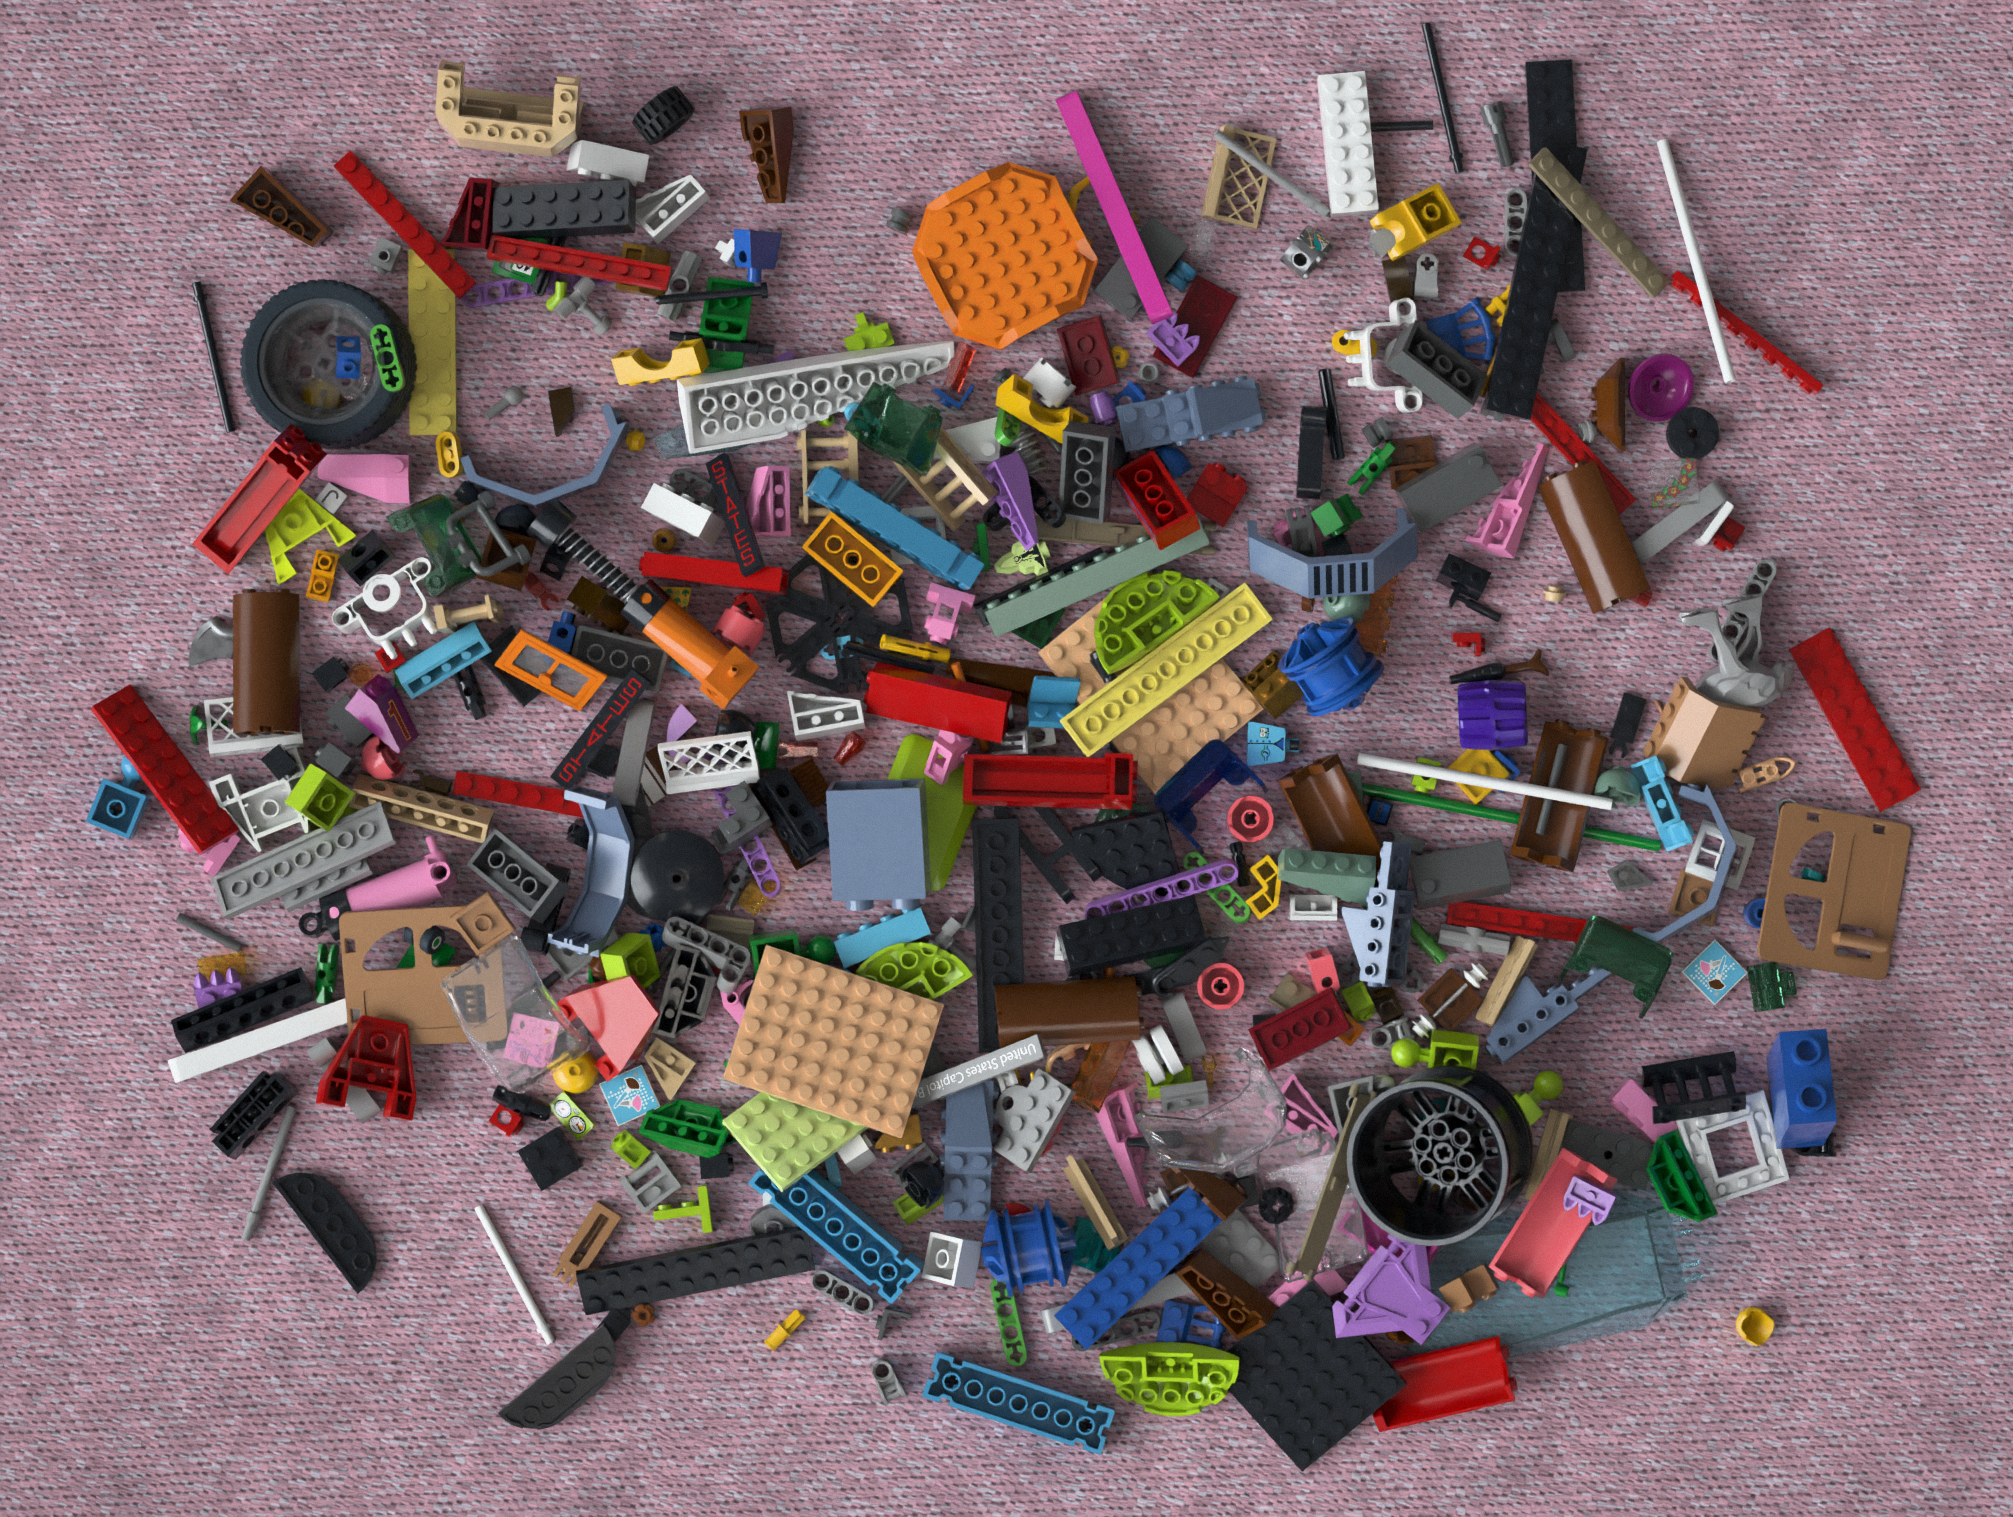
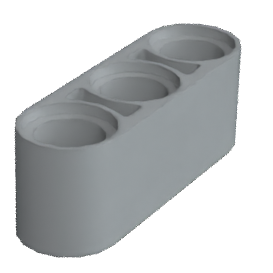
M1512 189L1504 199V251L1508 257L1514 259L1517 253L1511 251L1509 244L1512 241L1520 242L1527 209V197L1521 189ZM1510 196H1519L1521 198V205L1513 206L1509 200ZM1510 219H1519L1521 228H1511L1509 224Z
M1182 991L1161 999V1004L1185 1062L1207 1054Z
M820 1269L814 1273L812 1285L817 1291L858 1314L866 1315L872 1310L874 1305L873 1298L865 1291L828 1270ZM819 1274L828 1276L829 1283L827 1286L821 1287L816 1283V1277ZM839 1286H846L849 1289L848 1297H838L836 1289ZM861 1297L867 1298L870 1302V1306L866 1310H861L856 1305V1301Z

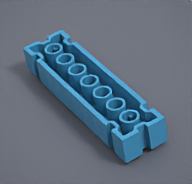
M825 466L817 472L806 490L805 496L827 507L828 510L935 576L941 577L958 590L964 592L972 587L985 565L980 562L981 558L970 551L968 554H965L961 551L960 544L951 539L946 541L941 538V533L936 529L923 527L920 525L921 521L912 515L907 517L902 514L900 507L893 503L888 505L881 501L882 497L876 492L863 490L861 488L862 484L852 478L848 481L841 477L842 472L837 468Z
M761 1168L748 1182L761 1195L765 1191L772 1196L769 1201L869 1286L873 1282L880 1287L877 1293L891 1304L903 1292L906 1285L910 1284L925 1264L911 1251L906 1255L901 1250L903 1244L814 1169L783 1192ZM892 1266L894 1269L889 1271L887 1267Z
M936 1351L931 1370L936 1373L934 1379L927 1378L922 1397L939 1403L941 1397L950 1400L949 1406L1071 1446H1074L1075 1441L1083 1443V1450L1101 1455L1106 1440V1435L1102 1434L1104 1427L1110 1428L1115 1408L1096 1403L1094 1408L1087 1405L1088 1399L963 1359L962 1364L953 1362L954 1355ZM955 1375V1380L958 1379V1383L948 1386V1381L945 1382V1378ZM1089 1419V1423H1092V1426L1082 1430V1425H1079V1422Z

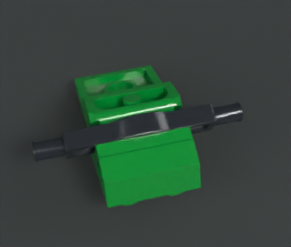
M708 276L706 291L754 287L755 283ZM753 296L704 301L699 332L685 331L683 333L670 330L669 341L681 342L702 338L710 362L703 371L704 373H716L743 368L745 353L758 354L760 352L773 355L775 346L774 344H763L758 340L747 339Z

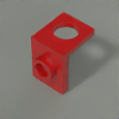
M1474 237L1463 257L1487 270L1490 265L1495 267L1501 256L1498 254L1501 247L1496 245L1494 248ZM1477 245L1485 249V256L1481 259H1476L1472 256V249Z
M500 1104L489 1119L490 1123L506 1132L508 1137H512L513 1134L518 1135L525 1125L522 1122L523 1115L509 1110ZM501 1111H508L511 1114V1121L506 1125L498 1121V1114Z

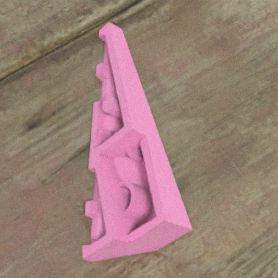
M1538 443L1536 445L1537 453L1530 461L1525 460L1523 462L1524 470L1517 478L1512 477L1491 504L1493 510L1485 520L1481 518L1478 521L1480 527L1473 537L1470 535L1466 537L1465 541L1498 557L1515 558L1549 450L1545 444Z
M1135 1081L1104 1091L1089 1100L1137 1206L1145 1207L1149 1204L1145 1198L1143 1186L1148 1181L1146 1176H1142L1141 1163L1146 1162L1145 1149L1141 1147H1127L1128 1137H1143V1128L1137 1121L1136 1111L1141 1110L1140 1103L1135 1102L1134 1089L1139 1088L1138 1082Z

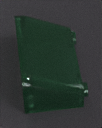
M873 382L844 427V430L871 451L926 477L932 466L943 417L940 416L941 411L933 405L920 408L895 395L896 390L890 385L884 383L881 386Z
M443 494L427 497L401 508L386 517L391 527L398 533H405L413 529L436 568L425 578V586L432 598L451 594L477 577V574L470 566L464 568L458 559V556L461 555L459 549L452 550L447 543L446 538L449 537L446 529V521L456 511L450 500ZM457 521L455 524L457 531L463 535L465 543L474 552L480 564L482 557L462 521Z

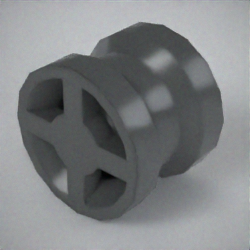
M893 208L891 220L887 221L886 226L902 234H907L908 224L913 221L914 216Z

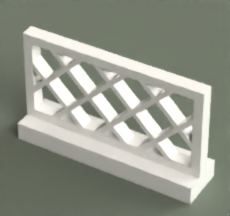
M233 697L204 700L210 758L271 751L278 744H282L285 749L304 747L301 717L299 733L288 735L258 734L259 736L251 737L248 735L247 737L240 738L233 733V728L230 730L221 723L228 713L233 715L231 710L233 708ZM220 705L226 711L217 720L210 714L209 706ZM211 719L215 722L213 727L211 726ZM218 725L228 732L223 740L213 741L212 732Z
M751 731L658 743V752L666 780L667 794L734 786L744 780L747 784L757 783V780L760 779V765L756 757ZM747 740V744L743 748L735 745L737 741ZM714 744L724 746L720 751L712 748ZM691 747L701 749L697 754L688 751ZM729 749L738 753L734 758L725 755ZM674 750L678 753L671 757L665 754L664 751ZM706 752L712 754L714 758L711 761H708L702 758V756ZM684 755L691 760L688 764L679 761V759ZM742 756H745V757L751 759V760H749V761H741V762H739V760L742 758ZM719 759L727 762L726 764L716 765ZM696 762L704 765V767L693 768L692 766ZM673 765L681 768V770L669 771Z

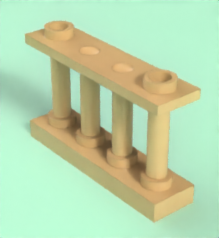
M936 422L922 434L926 441L911 455L904 451L893 460V463L897 466L899 472L906 476L939 514L945 525L954 532L966 521L961 515L977 501L982 505L986 504L998 491L940 424ZM933 448L941 459L924 473L916 462ZM948 465L956 474V477L943 489L939 490L931 480ZM964 483L972 494L958 507L954 508L947 497Z
M848 429V435H843V437L807 438L806 430H801V436H797V450H802L803 506H799V520H804V525H809V517H827L831 512L827 507L809 508L808 497L804 495L809 487L808 471L820 470L825 466L828 468L833 466L838 470L849 472V479L852 478L859 482L857 429ZM844 446V449H848L849 458H844V460L807 461V447Z
M485 595L486 604L453 611L444 605L433 606L438 630L449 635L456 632L455 628L459 627V624L489 618L494 623L501 624V618L504 617L502 604H497L496 599L490 595Z

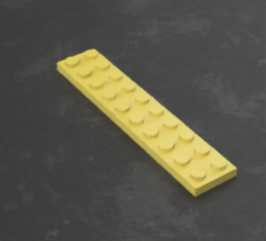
M1244 582L1063 717L1060 723L1088 758L1273 619Z

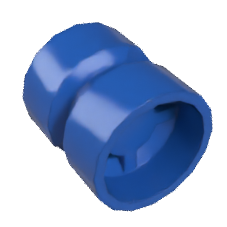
M1753 899L1743 909V919L1752 928L1761 929L1765 899Z

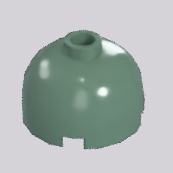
M1358 594L1323 597L1324 610L1331 620L1349 616L1357 624L1364 618L1361 617L1364 611L1369 609L1370 595Z
M1615 766L1599 776L1594 795L1613 799L1612 807H1617L1615 802L1626 803V808L1636 806L1640 803V782L1625 767Z

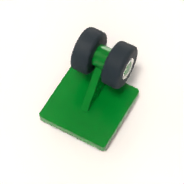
M432 926L430 929H426L421 936L420 949L432 955V962L435 966H447L455 955L456 949L444 943L445 933L442 929ZM406 927L404 930V940L410 943V946L397 968H411L416 965L413 931L409 927Z

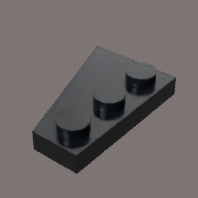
M511 625L489 644L492 652L483 656L480 660L524 708L541 693V690L495 666V662L516 636L513 625ZM522 650L513 661V664L533 674Z

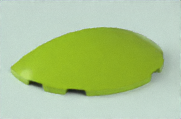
M1164 570L1163 573L1157 574L1145 572L1122 582L1108 594L1102 603L1098 617H1096L1094 628L1096 652L1103 668L1108 674H1112L1138 662L1206 612L1220 596L1201 580H1192L1184 577L1181 572Z
M902 942L885 947L870 956L855 972V975L930 1000L936 999L973 976L968 967L954 954H950L939 946L923 942Z
M1177 1342L1136 1344L1099 1354L1104 1376L1115 1385L1117 1394L1129 1403L1134 1401L1143 1405L1144 1411L1163 1416L1192 1415L1200 1413L1203 1407L1212 1403L1214 1405L1219 1403L1227 1395L1232 1383H1235L1240 1364V1357L1203 1345Z

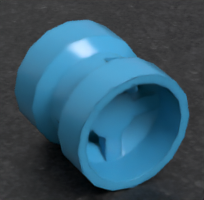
M1179 259L1175 264V269L1169 272L1165 279L1183 292L1187 287V282L1193 279L1197 272Z

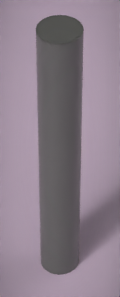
M182 913L176 919L177 922L238 953L243 945Z

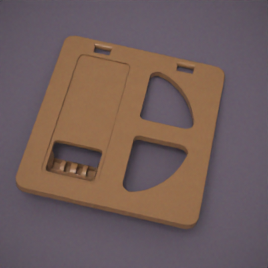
M1795 803L1784 804L1779 816L1757 946L1758 956L1762 960L1872 980L1884 979L1888 972L1911 835L1910 828L1905 824ZM1807 812L1819 814L1817 822L1807 820ZM1873 824L1885 826L1883 834L1873 833ZM1824 831H1831L1834 839L1827 880L1825 882H1818L1791 876L1789 872L1790 866L1802 846L1815 835ZM1791 893L1818 898L1823 902L1816 945L1812 950L1805 948L1796 939L1789 926L1784 903L1787 894ZM1841 924L1873 929L1874 936L1870 937L1840 931ZM1837 945L1871 951L1870 958L1865 959L1838 954L1836 951Z
M466 905L344 912L339 919L348 1035L357 1023V1021L353 1022V1008L360 1009L361 1015L407 1024L410 1045L503 1040L508 1034L501 940L482 952L485 959L480 964L435 966L432 962V955L420 949L421 936L426 929H430L434 925L448 927L459 932L450 920V916ZM402 927L412 929L416 964L414 967L368 970L364 967L363 961L366 953L381 937ZM347 939H355V951L348 952ZM478 985H483L486 992L488 1020L481 1022ZM464 986L466 1023H460L457 1020L455 987Z

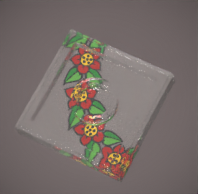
M1696 458L1649 463L1653 509L1700 503Z

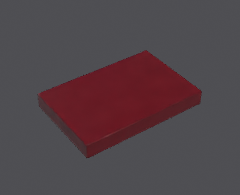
M1102 315L1057 329L1072 384L1077 387L1074 390L1076 396L1121 382Z

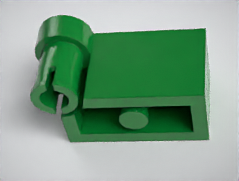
M1348 493L1340 498L1328 501L1311 512L1324 537L1329 535L1336 537L1352 529L1351 524L1364 517L1360 509H1356Z

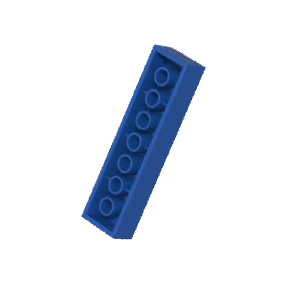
M1189 1187L1063 1306L1054 1317L1087 1351L1223 1220L1202 1201L1197 1192Z

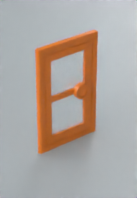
M524 629L518 632L495 662L496 667L578 711H581L608 676Z

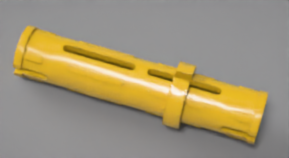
M883 634L880 640L881 649L919 656L922 660L932 659L947 663L950 658V649L932 646L929 642L919 643Z

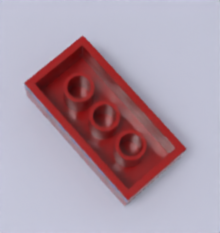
M1154 450L1113 471L1119 491L1160 551L1201 529L1196 512Z

